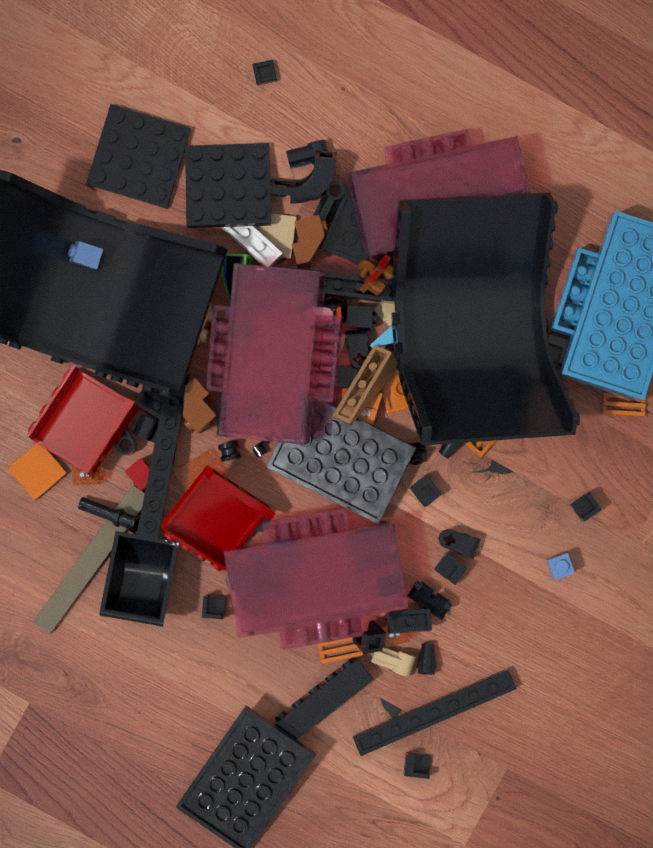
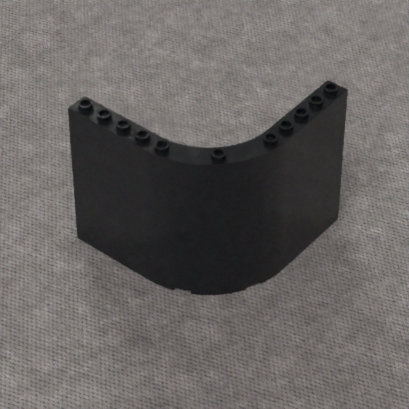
M0 170V343L7 345L9 342L8 346L21 350V347H25L52 356L51 361L63 364V361H67L95 370L94 375L103 378L111 375L110 379L122 383L124 379L127 380V385L136 388L140 384L143 385V390L152 393L156 389L159 390V395L168 398L171 397V394L180 397L228 249L215 243L130 221L125 222L100 211L95 212L87 209L82 204L58 195L13 173ZM75 241L103 249L97 269H90L69 262L68 252L70 246L75 244Z
M551 193L398 200L391 281V298L395 302V312L391 313L395 359L400 360L399 380L422 446L576 435V428L580 425V416L574 409L573 400L569 398L568 388L563 384L562 375L557 371V363L553 361L547 337L549 324L548 320H545V286L548 285L547 268H550L551 264L549 256L550 250L553 249L551 237L556 227L554 215L558 212V203L554 201Z

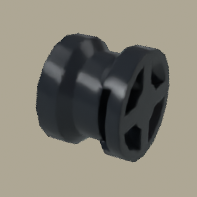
M238 441L217 445L218 450L222 454L220 457L221 462L241 458V453L237 449Z

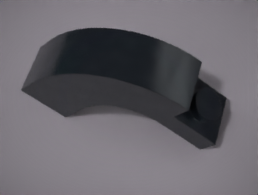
M316 150L314 168L303 179L284 180L271 178L270 194H274L277 197L289 195L291 196L290 204L304 203L317 198L328 188L334 177L337 152Z

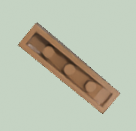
M377 345L373 346L332 415L333 418L349 425L354 423L388 382L397 367L398 361L392 352Z

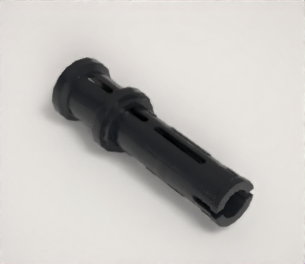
M85 497L80 499L78 505L81 506H78L79 510L109 520L114 526L127 528L131 533L137 532L140 515L134 516L126 513L124 509L116 510Z

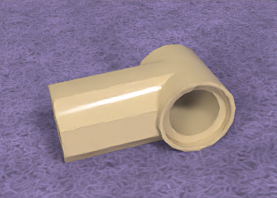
M383 647L382 651L374 652L371 662L392 669V672L402 676L410 677L416 657Z

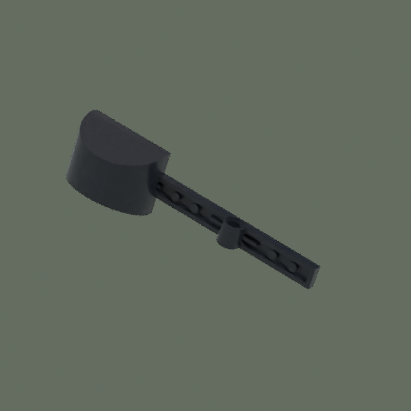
M190 374L186 376L180 397L171 394L170 398L163 397L137 535L115 531L99 612L101 617L122 619L155 625L157 627L164 626L179 542L159 539L171 471L175 460L176 445L184 409L185 386L189 383Z

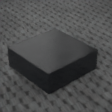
M273 60L252 64L257 86L277 82Z

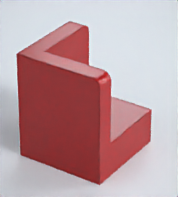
M143 458L137 460L124 471L140 491H143L146 487L150 469Z

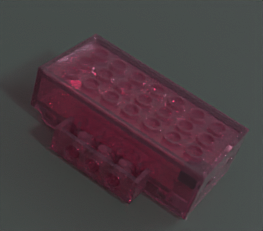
M468 129L386 146L383 150L386 161L385 165L353 171L348 177L366 261H369L370 258H383L385 255L388 257L394 256L398 200L531 193L518 136L472 146Z
M234 264L230 306L213 305L206 390L223 392L219 436L302 445L310 442L314 401L333 403L336 401L343 317L322 315L326 272Z
M346 508L260 522L264 543L222 550L235 631L238 638L278 631L283 650L363 636V631H366L364 616L408 609L395 525L391 522L349 528Z

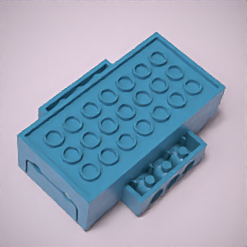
M614 211L608 217L597 253L579 247L576 249L550 330L570 336L565 358L559 371L563 378L637 402L645 399L653 374V223Z

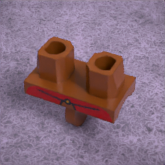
M385 255L375 266V260L372 258L369 261H360L358 265L361 271L360 277L365 278L368 275L360 287V291L365 293L369 290L377 296L382 292L386 284L380 281L378 276L380 275L386 281L392 277V266L388 263L391 259L390 257Z

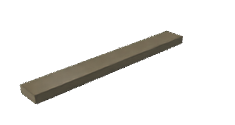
M132 485L116 507V510L124 509L126 513L134 516L138 515L142 510L145 493L140 491L135 485ZM109 520L105 522L33 622L49 634L52 633L112 551L115 531L125 532L127 528L122 526L116 527Z

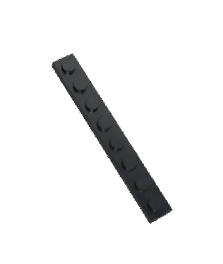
M506 669L352 737L360 756H363L517 688L509 670Z

